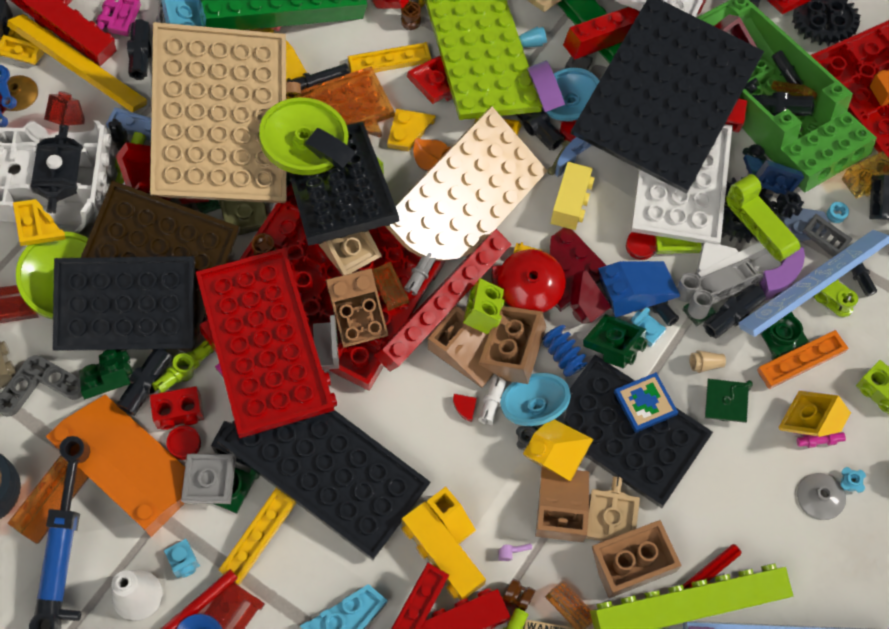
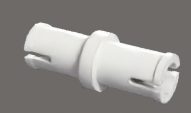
M497 377L492 378L488 394L484 396V406L478 419L483 424H486L488 420L487 424L492 425L497 408L501 406V396L506 386V381L502 378H499V382H497Z

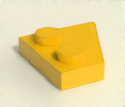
M396 109L387 148L409 151L414 146L415 139H420L425 134V130L429 125L435 123V115Z
M37 199L13 202L20 246L66 240L65 232L59 229L54 223V219L43 210L42 205Z

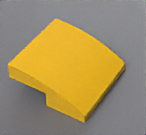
M10 29L8 36L3 35L0 41V56L35 65L45 53L12 29Z

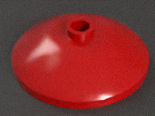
M526 249L518 251L509 256L499 270L498 287L504 289L502 298L509 307L545 313L558 304L565 290L566 279L561 265L550 254L540 250ZM535 274L537 278L531 279L529 275Z

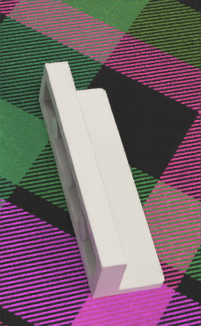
M758 242L698 272L697 276L701 278L746 258H750L752 260L751 264L758 273L762 274L765 270L778 268L781 266V263Z

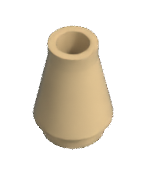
M697 350L690 355V368L698 373L716 368H724L726 357L724 354Z

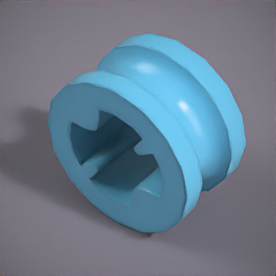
M834 202L827 210V218L833 223H841L848 216L849 209L842 202ZM834 211H841V214H835Z

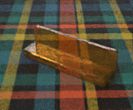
M61 455L7 523L35 544H39L49 530V527H46L49 509L60 510L68 464ZM78 467L72 499L89 478Z

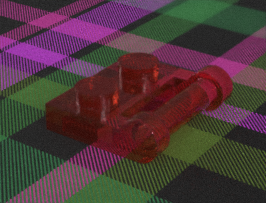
M17 285L0 287V296L19 294ZM21 296L0 299V323L39 318L38 314L29 308Z
M233 582L213 600L204 614L215 618L222 628L226 629L245 601L250 604L233 628L245 629L257 611L262 610L265 603Z

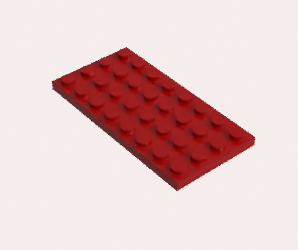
M281 248L197 271V280L239 438L334 411L333 402L286 249Z

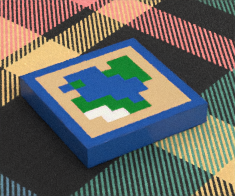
M657 372L614 390V394L635 433L678 414Z

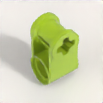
M838 279L813 296L817 302L825 305L840 317L851 315L853 307L858 302L857 294Z

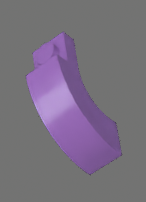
M547 60L528 67V73L544 112L565 105Z
M800 247V250L783 260L778 268L763 272L764 277L759 283L766 296L765 300L775 298L793 285L803 268L805 258L804 247Z

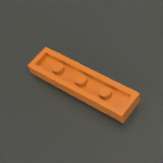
M834 330L760 366L757 372L768 389H772L845 353L849 348L838 332Z

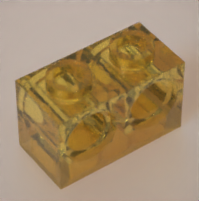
M882 151L847 169L842 177V181L856 199L863 195L866 197L870 196L871 176L889 175V158Z

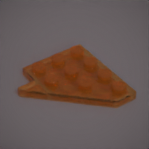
M372 66L301 90L300 97L312 98L328 104L342 116L346 125L363 121L367 133L372 136L382 137V131L378 122L395 117V111Z

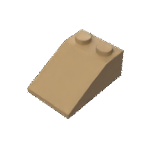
M369 231L351 234L344 238H336L319 244L341 275L352 273L382 256Z

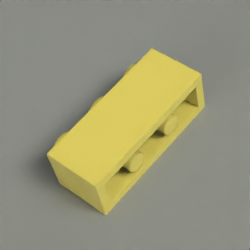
M567 162L550 224L576 230L578 222H583L586 210L582 209V206H587L590 193L586 192L587 189L592 190L595 178L591 177L593 168Z

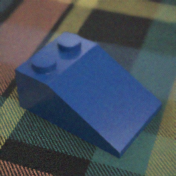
M619 261L598 268L601 286L615 318L680 297L664 261Z

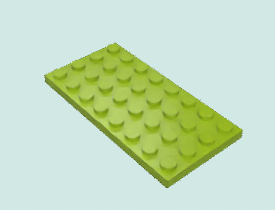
M425 0L459 120L480 118L492 106L500 116L541 112L542 104L527 68L529 65L507 0Z

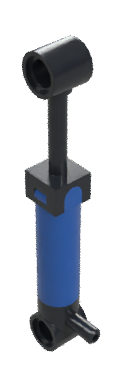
M76 436L65 438L59 447L61 456L66 459L68 464L60 510L49 509L46 527H49L34 617L29 623V629H41V624L45 619L50 622V629H61V620L79 621L82 616L81 611L62 609L74 531H78L80 513L70 511L77 466L79 463L86 461L90 455L88 443ZM79 444V452L76 455L71 456V448L74 445Z

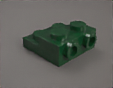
M607 314L603 316L583 339V347L603 354L604 362L622 369L627 364L633 365L637 352H643L648 343L645 328Z
M105 350L102 354L98 355L99 364H89L79 370L80 388L84 400L130 384L129 375L133 373L127 350Z

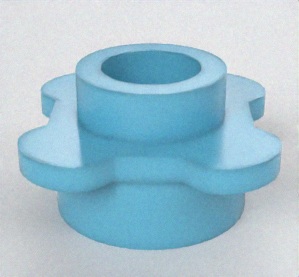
M845 467L841 471L843 475L841 478L842 489L858 493L865 490L863 479L866 477V474L863 470L854 471L849 467Z

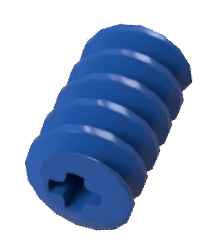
M560 325L544 335L542 340H544L543 345L548 348L549 354L554 355L553 360L559 362L558 367L564 369V376L570 377L587 366V362H582L586 355H577L581 350L580 346L572 348L576 340L568 341L567 339L571 333L566 332L563 334L562 332L566 326Z

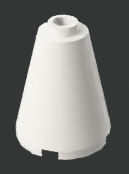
M125 570L117 573L112 580V603L116 612L123 618L141 621L151 617L158 610L163 596V589L160 581L150 572Z

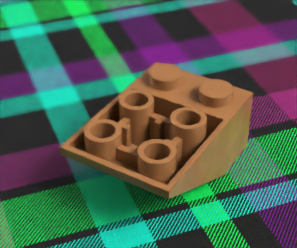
M371 268L325 280L343 347L388 336Z
M455 306L428 337V350L483 388L494 375V373L479 364L488 335L464 324L465 311Z
M541 467L535 537L584 543L587 537L589 516V471L577 470L570 482Z

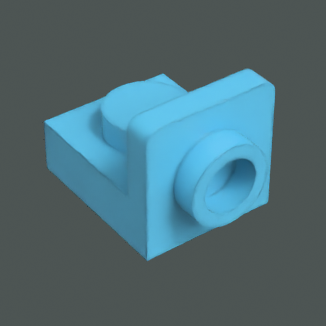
M646 307L642 312L637 311L632 317L631 322L646 329L647 345L652 347L664 334L666 328L649 315L650 309Z
M187 539L164 550L172 571L177 578L181 576L182 578L188 577L195 573L196 568L200 567Z

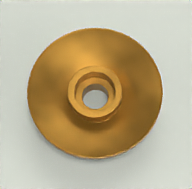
M22 75L9 78L7 85L11 96L17 100L15 108H7L6 110L21 111L30 107L38 97V87L34 80Z

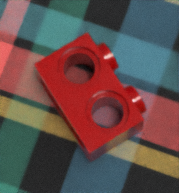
M197 386L150 395L152 419L157 429L169 430L173 429L176 425H194L198 421L204 420L201 394ZM194 404L191 410H184L187 405ZM171 409L167 415H161L163 410Z

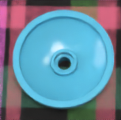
M567 68L554 73L565 105L546 112L551 118L560 121L577 120L599 83V79L588 70Z
M549 373L531 374L528 384L511 383L503 392L500 405L504 416L509 421L523 426H539L559 417L568 407L571 394L568 384L559 376Z

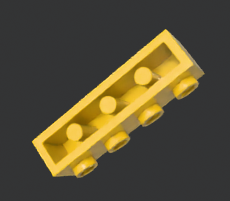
M426 501L402 518L403 527L401 530L409 540L413 538L417 543L416 550L424 560L428 558L433 566L449 574L446 581L448 584L446 589L453 599L457 597L459 600L466 599L485 585V577Z

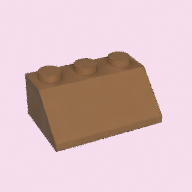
M503 306L500 310V315H502L501 321L497 328L493 327L489 332L479 364L506 381L528 384L546 330L543 312Z
M661 520L592 546L598 574L609 599L676 573L682 566Z

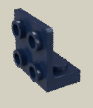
M749 155L743 157L746 169L749 174H753L759 179L761 188L771 190L776 194L782 193L785 195L787 191L793 192L804 179L801 171Z

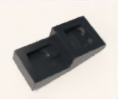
M317 128L303 144L320 159L324 156L340 171L356 153L345 143L320 128Z

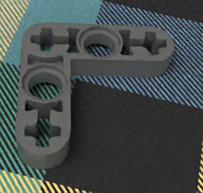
M31 356L23 363L0 394V413L6 417L15 415L39 383L46 385L69 399L77 400L82 397L80 378L41 356ZM40 365L41 368L45 371L44 373H42L38 369L33 370L32 366ZM56 372L61 374L57 382H49L51 374ZM66 381L68 382V384L72 386L77 385L78 389L76 391H71L68 388V386L65 385ZM19 382H28V386L25 390H16V386ZM13 392L16 396H18V399L15 396H12L11 393ZM5 402H11L12 404L10 408L4 407L3 405Z

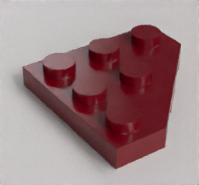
M565 227L551 236L549 253L561 265L566 279L563 296L555 306L560 312L570 305L574 274L587 270L597 285L601 282L598 268L607 266L572 229Z

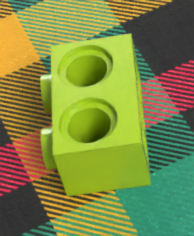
M479 278L469 292L463 323L487 335L493 327L497 328L502 318L500 310L504 305V299H502L504 289Z
M879 360L856 384V387L860 389L864 396L871 398L878 404V407L883 412L889 414V366ZM872 379H875L879 385L875 384Z

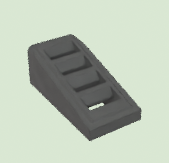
M817 214L813 216L802 231L832 257L846 249L852 241L851 237ZM818 223L820 227L814 233L811 230ZM825 229L827 232L823 237H820L819 234ZM831 234L834 238L829 243L826 240ZM838 240V241L841 242V243H840L839 246L836 248V247H834L833 245H834L835 242Z

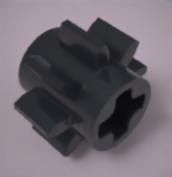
M787 191L785 195L779 194L774 208H777L780 216L791 219L793 214L799 216L804 201H801L800 195L796 192Z

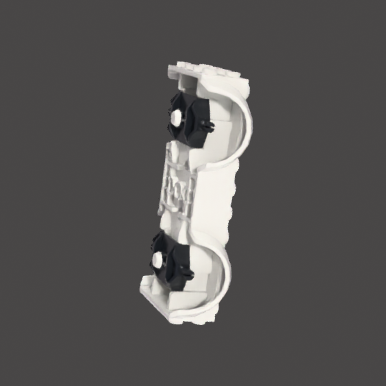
M93 120L95 123L93 130L75 133L68 132L69 126L65 124L64 126L62 124L59 125V131L42 127L35 121H30L23 128L0 127V221L16 222L13 202L37 199L42 205L43 210L54 219V223L60 230L79 233L89 223H95L110 186V177L114 176V165L112 162L117 154L116 146L113 145L111 134H108L105 125H102L98 120ZM12 165H19L21 167L20 172L15 175L9 173L8 170Z

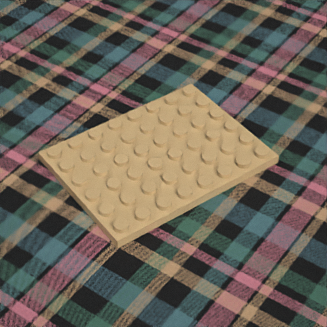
M153 22L150 196L267 203L286 202V171L269 161L263 153L259 142V128L263 116L272 106L286 100V34Z

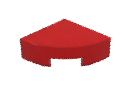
M454 394L453 404L456 411L463 419L472 422L477 398Z

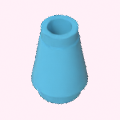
M537 26L519 36L523 48L543 46L544 43H547L544 27L538 28Z

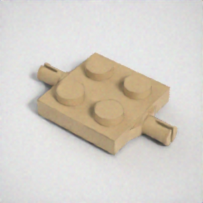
M612 477L611 490H591L586 539L603 542L637 528L640 498L628 496L621 492L623 480L621 477L618 478V481L617 477Z

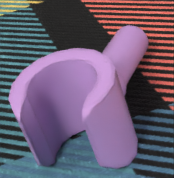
M532 544L513 547L512 545H503L499 549V560L511 561L512 553L531 550Z

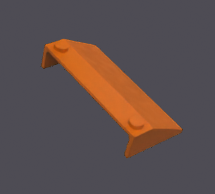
M106 394L63 419L46 435V438L59 450L61 442L69 436L79 437L88 443L90 447L89 458L79 463L77 467L134 519L150 537L185 504L181 502L185 466L127 413L120 409ZM76 444L71 448V456H74L79 452V444Z

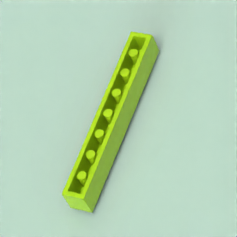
M776 563L761 566L762 571L755 573L752 568L738 571L739 576L730 578V574L716 576V582L707 583V580L703 579L691 582L692 587L685 589L683 584L668 587V593L660 594L659 590L644 593L645 598L636 600V596L633 595L620 598V604L612 605L611 601L596 604L597 609L590 610L594 629H659L791 598L794 595L786 567H776Z

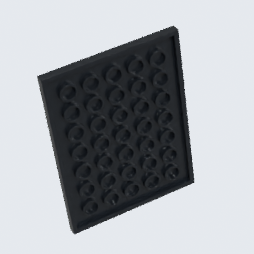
M646 0L570 134L687 194L764 51L662 0Z

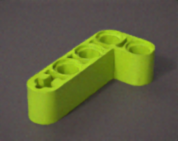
M748 174L731 185L726 197L727 204L777 261L782 262L800 250V243L795 235L759 197L761 191L759 179L753 174Z

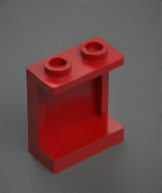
M126 142L116 155L125 185L150 194L151 146ZM159 197V198H162V199H165V200H168V201H170V199H171V198H167V197Z

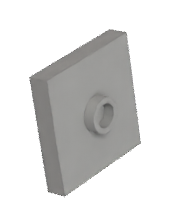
M187 454L181 502L231 504L236 457L232 454Z

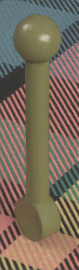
M563 141L559 155L552 167H549L547 170L549 175L556 173L555 168L557 167L559 157L570 141Z

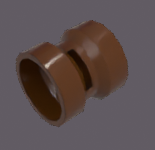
M409 1L401 9V24L407 30H415L421 24V8L418 3Z
M258 234L252 240L251 246L254 256L276 250L274 240L269 234Z
M513 578L503 597V601L507 604L513 603L517 605L518 609L526 611L536 590L531 587L522 586L520 581ZM523 590L524 592H523L522 596L520 597L519 602H517V599H518V597H519L521 591Z

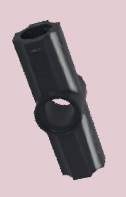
M136 19L131 23V38L127 42L129 57L128 74L136 80H143L147 77L148 58L152 56L150 24L143 19Z
M775 92L772 95H752L773 116L786 109H789L795 116H812L814 113V96H791V94L786 92Z
M541 109V112L515 114L523 122L527 133L531 136H536L549 150L554 151L564 141V136L551 124L550 118L544 110Z
M752 284L736 298L733 296L728 299L717 313L704 322L705 332L710 337L717 339L733 325H739L740 321L765 301L764 291L759 286Z
M163 349L152 350L142 367H137L133 374H131L130 384L116 405L127 414L135 416L148 395L156 392L152 387V383L162 376L173 359L172 355Z

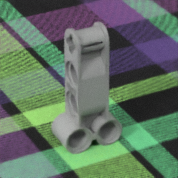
M750 258L736 262L701 278L693 273H685L682 275L677 286L680 294L678 299L690 303L688 306L690 316L695 319H704L712 304L742 292L752 284L757 285L764 276L754 268Z

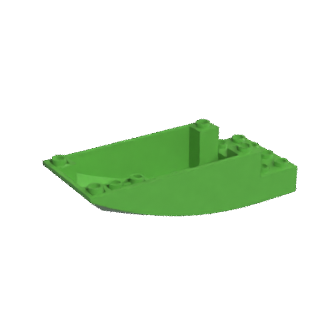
M729 0L697 17L713 26L729 14L740 17L757 48L764 51L749 81L755 77L760 83L757 87L758 90L750 94L744 88L739 97L742 100H747L745 120L742 128L757 145L764 148L765 154L773 162L803 173L804 179L798 187L804 193L871 155L877 137L847 111L853 93L749 0ZM781 50L791 65H795L794 69L804 83L801 85L803 86L802 88H796L793 91L790 89L783 75L780 76L781 72L772 59L773 54ZM775 92H786L791 94V96H814V113L812 116H795L789 109H786L773 116L752 95H772Z

